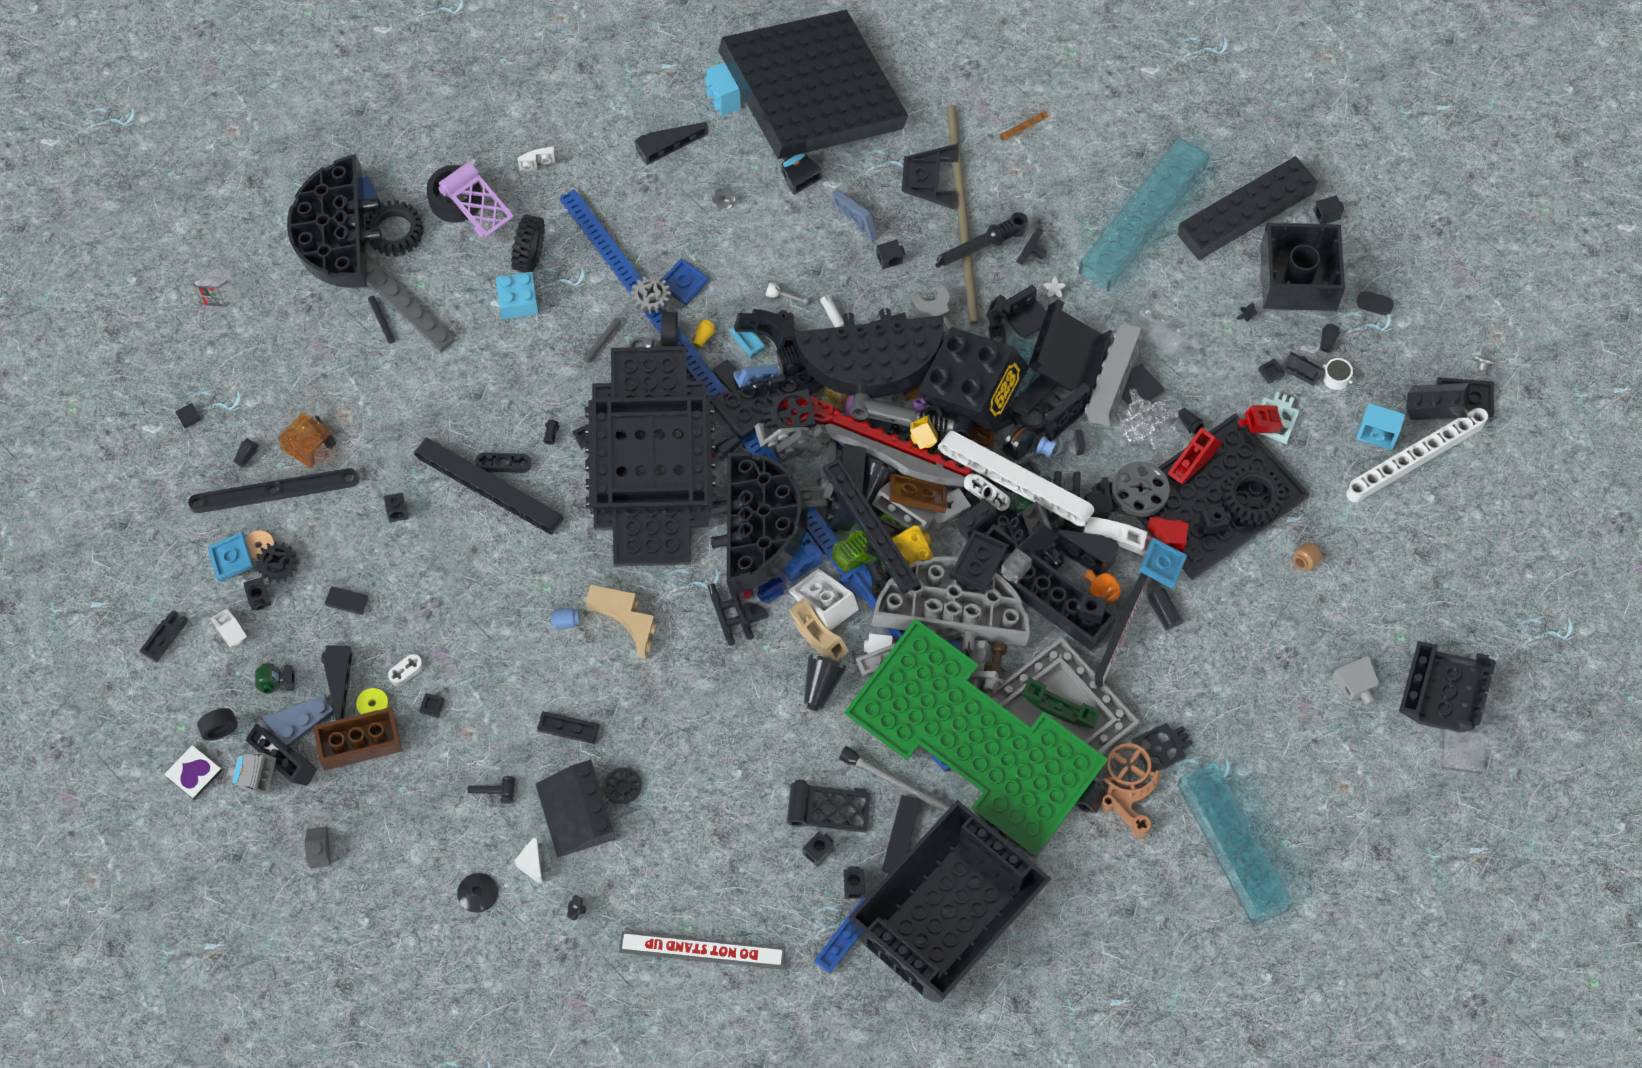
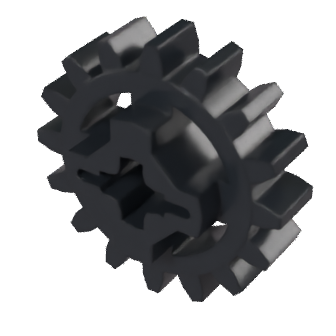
M275 541L274 546L267 543V549L260 548L262 554L256 555L258 561H255V564L258 567V573H262L263 579L268 577L269 583L276 579L277 584H279L280 579L283 578L286 582L288 575L293 577L292 570L297 571V566L294 564H298L299 561L298 558H295L297 556L296 552H292V546L286 548L285 542H282L279 546L277 541Z

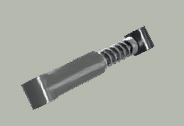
M864 393L854 396L850 409L851 416L858 420L872 418L910 427L911 422L926 416L924 413L921 415L920 412H917V409L873 400ZM928 414L934 428L938 431L943 430V433L945 431L946 433L954 431L968 439L971 438L974 422L969 417L959 416L955 420H945V418H935L934 415L930 417Z

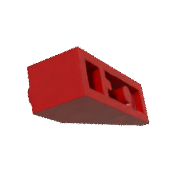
M1201 427L1167 474L1183 485L1212 458L1222 442Z

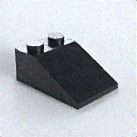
M1067 530L1058 531L1060 537L1056 539L1054 548L1060 547L1065 556L1086 569L1093 570L1096 575L1099 576L1107 573L1114 564L1119 545L1112 538Z

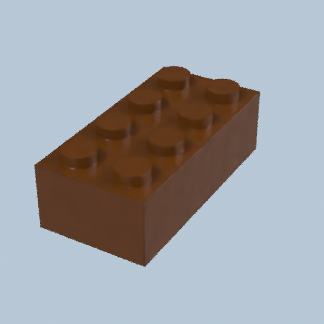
M392 707L313 726L319 759L324 771L403 751Z

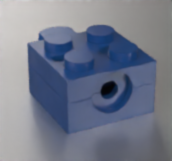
M807 531L799 550L782 570L790 582L823 563V553Z

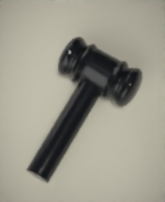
M504 776L502 778V786L468 785V793L500 794V801L502 803L511 804L514 802L516 779L512 776Z

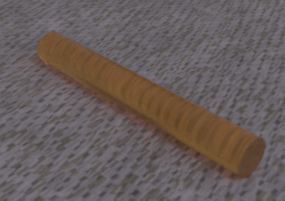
M1043 111L1000 134L1001 140L1004 141L1047 118V112Z

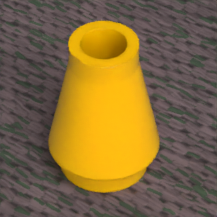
M703 319L698 324L692 343L702 348L715 332L716 326L712 322Z

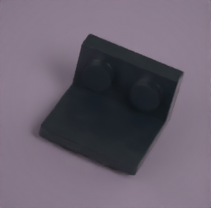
M1034 285L1027 287L1005 301L1011 309L1009 314H1005L1004 317L1021 339H1025L1040 330L1046 311L1036 300L1037 289Z

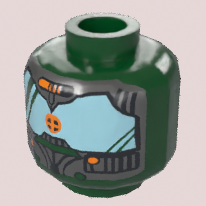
M265 663L255 670L256 689L265 694L276 691L280 687V670L270 663Z

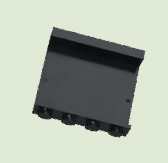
M1058 299L1048 305L1028 366L1070 392L1085 383L1090 387L1091 394L1092 390L1096 388L1095 383L1098 374L1101 373V364L1106 358L1105 352L1111 342L1110 336L1112 331L1108 330L1101 334L1062 311L1064 302Z

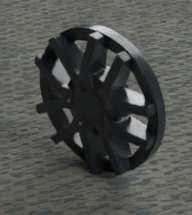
M617 768L606 777L604 789L607 797L612 802L628 804L635 801L639 796L642 782L634 770L630 768ZM620 772V778L614 776V774ZM623 772H629L627 778L623 777ZM631 774H633L637 779L630 780ZM610 778L616 781L615 784L609 782ZM638 783L639 786H631V784ZM608 786L613 787V789H611V790L608 792V788H607V787H608ZM637 790L635 795L631 791ZM617 791V795L612 797L611 794ZM629 793L631 798L626 799L625 794ZM622 795L624 800H618V798Z

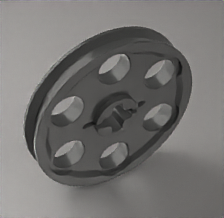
M1132 462L1123 466L1116 473L1112 483V496L1117 506L1124 512L1137 517L1151 516L1159 512L1165 506L1170 492L1169 481L1166 475L1155 465L1146 462ZM1143 468L1148 474L1140 476L1137 470ZM1128 475L1130 477V481L1123 482L1121 481L1120 476ZM1153 480H1161L1163 486L1156 487L1153 484ZM1139 486L1142 487L1143 492H1139ZM1122 491L1126 492L1129 497L1127 499H1121L1118 496V493ZM1157 496L1161 499V503L1155 504L1151 501V498ZM1137 502L1142 503L1144 508L1137 510L1134 508V504Z

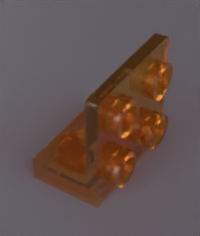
M301 413L279 436L280 449L311 468L315 464L314 452L332 434V430L309 415Z

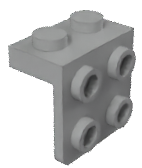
M758 423L754 426L760 447H769V449L776 448L777 445L800 429L809 430V427L778 429V426L765 429V423Z

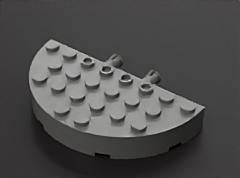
M932 557L931 560L922 562L919 560L909 564L921 583L920 586L902 594L893 578H891L881 591L872 616L871 626L907 630L913 620L917 619L937 635L963 638L962 652L966 654L967 649L968 654L974 653L975 640L1026 646L1030 636L1029 620L1022 606V600L1013 587L998 573H995L985 593L949 578L959 557Z

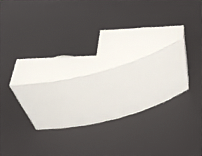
M554 147L536 149L518 157L519 170H538L537 164L555 163Z

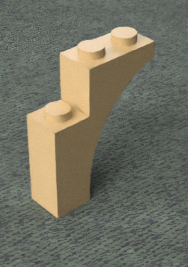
M590 585L586 599L587 610L608 615L621 623L632 636L636 644L638 657L646 659L647 652H651L653 641H650L652 634L655 635L657 630L654 616L637 612L639 601H637L635 593Z

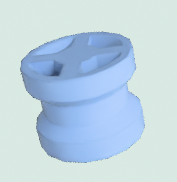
M1043 436L1036 453L1039 455L1044 454L1046 458L1051 459L1057 442L1054 440L1049 441L1047 437Z

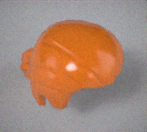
M1089 570L1084 574L1085 579L1091 582L1089 587L1091 595L1107 599L1106 605H1110L1118 600L1121 594V586L1114 576L1110 573L1096 576L1093 570Z

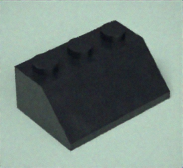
M1470 383L1412 386L1407 394L1406 405L1410 419L1468 418Z

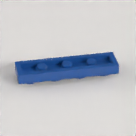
M864 897L858 902L814 960L816 965L830 975L858 939L849 922V916L866 899Z

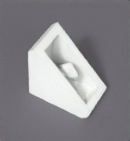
M533 838L515 859V864L518 869L533 880L543 883L537 838Z

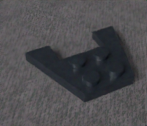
M959 143L905 156L902 192L955 210L956 191L938 190L940 162H958Z

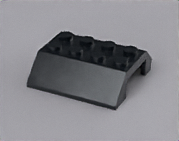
M1418 641L1399 712L1418 724L1458 733L1474 730L1475 726L1481 723L1483 712L1480 710H1483L1488 695L1485 692H1489L1492 680L1490 675L1494 672L1496 661L1490 659L1489 655L1477 653L1476 659L1438 652V645Z

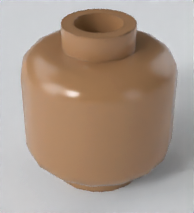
M1310 542L1304 543L1294 552V563L1299 569L1310 571L1322 561V552L1317 545Z

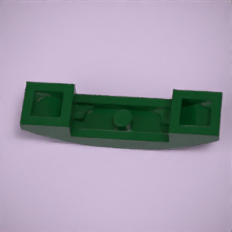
M1029 677L1021 694L1025 699L1055 718L1077 726L1094 729L1101 713L1100 710L1085 703L1079 706L1047 691V685Z

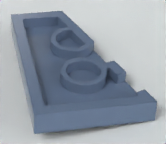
M321 695L262 719L277 738L290 747L310 732L313 726L319 725L332 715L334 709Z

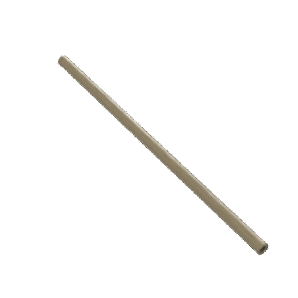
M951 105L947 107L950 144L953 145L959 143L956 108ZM959 145L958 162L952 163L961 244L970 241ZM969 254L963 257L969 322L970 325L974 326L979 324L972 255Z

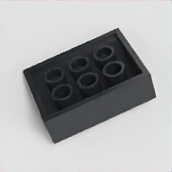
M591 759L571 765L535 784L557 858L616 840Z

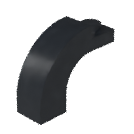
M753 309L752 313H738L734 324L735 332H753L767 336L774 342L778 350L795 345L794 332H797V330L789 321L775 313L761 309Z

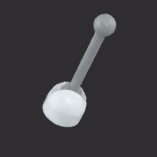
M770 282L768 285L767 297L775 298L778 295L801 301L804 305L810 303L808 298L803 299L781 292L779 286L775 283Z

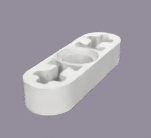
M969 474L965 477V488L979 499L985 498L996 510L1004 511L1009 507L1010 499L1008 495L983 477L976 474ZM972 480H974V482L980 486H973ZM989 487L990 494L988 497H985L984 490ZM995 497H996V498H1000V501L1002 502L1001 505H1000V502H998L997 500H994Z

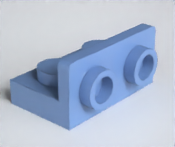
M777 365L746 367L742 371H735L733 375L739 388H742L754 381H767L768 378H775L779 368Z

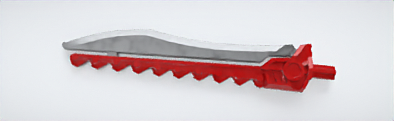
M810 396L817 426L810 427L809 430L825 425L827 431L824 433L829 434L830 439L843 444L866 448V454L877 458L911 478L946 486L965 487V477L972 474L973 470L971 468H960L955 460L944 461L940 453L931 455L926 447L922 449L915 448L911 440L902 442L897 434L886 435L882 427L870 428L871 424L868 421L857 422L851 415H842V411L839 408L835 409L834 406ZM799 398L796 404L801 407L808 405V402L803 398ZM788 401L782 402L779 407L787 410L789 408ZM797 409L791 410V415L798 413ZM809 413L802 414L800 417L801 424L808 418ZM789 419L786 425L793 426L792 420Z

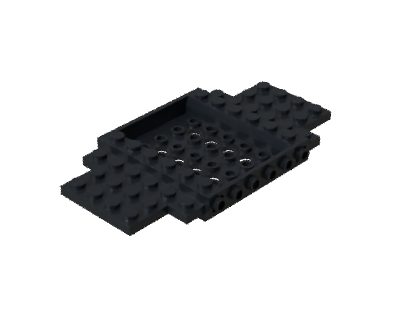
M686 346L611 348V383H592V400H588V407H585V418H589V424H585V436H589V442H585V453L589 454V460H585L586 472H589V478H586V490H589V497H586V508H589L590 514L594 515V530H613L614 566L690 565V528L709 527V511H711V506L716 504V493L712 494V487H716V475H712V469H715V457H711V451H715V439H711V433H715L714 421L711 422L710 415H714V404H710V397H706V381H687ZM657 430H662L665 436L663 439L658 440L654 437V433ZM675 430H682L684 436L681 439H676L673 437V432ZM624 431L627 434L626 439L618 440L616 438L617 432ZM637 431H644L646 437L643 440H638L635 438V433ZM662 466L666 472L664 475L658 476L654 472L655 468ZM676 466H682L685 472L682 475H676L673 470ZM620 467L627 469V474L623 477L616 474V470ZM638 467H644L646 474L638 476L635 470Z

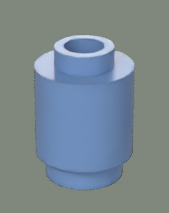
M556 609L554 614H550L551 625H555L556 629L571 628L574 625H579L578 609Z

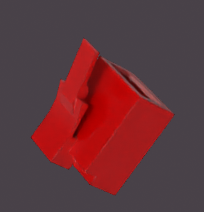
M1252 405L1245 412L1247 419L1238 420L1239 427L1249 426L1250 433L1273 434L1283 427L1277 406Z

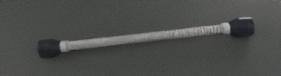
M845 746L839 757V760L842 762L866 768V770L875 775L877 774V776L884 780L886 779V781L895 786L897 785V787L904 791L906 790V792L915 795V797L917 796V798L924 800V802L926 801V803L935 806L939 810L946 812L950 808L949 805L937 799L935 800V798L928 794L926 795L921 790H917V788L910 784L908 785V783L906 784V782L899 780V778L897 779V777L888 774V772L886 773V771L877 768V766L866 762L852 748ZM987 824L998 834L1001 830L992 824Z

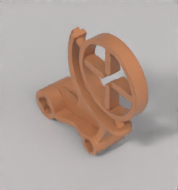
M1124 743L1116 746L1108 756L1107 772L1110 777L1108 779L1103 777L1102 781L1109 789L1107 795L1103 797L1101 809L1106 813L1112 810L1115 811L1131 827L1132 834L1136 838L1142 839L1148 835L1151 822L1148 817L1139 815L1132 810L1131 806L1152 793L1159 781L1161 772L1157 770L1156 772L1150 771L1151 760L1148 753L1142 747L1132 743ZM1127 748L1136 750L1130 759V764H1133L1140 754L1145 757L1147 761L1146 773L1134 765L1131 766V771L1142 777L1140 780L1135 782L1121 780L1128 771L1127 766L1123 768L1117 777L1113 774L1110 767L1111 758H1114L1123 765L1127 763L1126 759L1116 753L1117 751ZM1148 776L1153 777L1146 786L1136 789V786L1142 784ZM1114 781L1123 787H1131V790L1119 788L1111 782Z

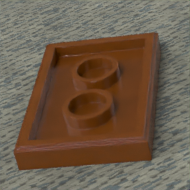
M891 474L889 478V501L945 513L947 510L946 485Z

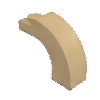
M802 598L789 609L799 632L823 657L839 661L849 652L842 638L829 631L822 624L806 599Z

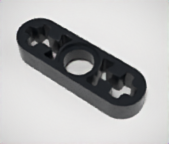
M483 452L476 457L477 466L487 472L526 473L531 469V460L526 454ZM484 459H487L488 461L486 462V465H482ZM501 459L509 461L506 466H500L498 463ZM524 460V465L520 466L521 461Z

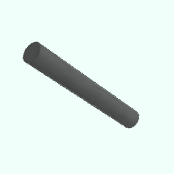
M618 318L612 321L584 356L583 360L586 363L592 360L619 326L621 321Z

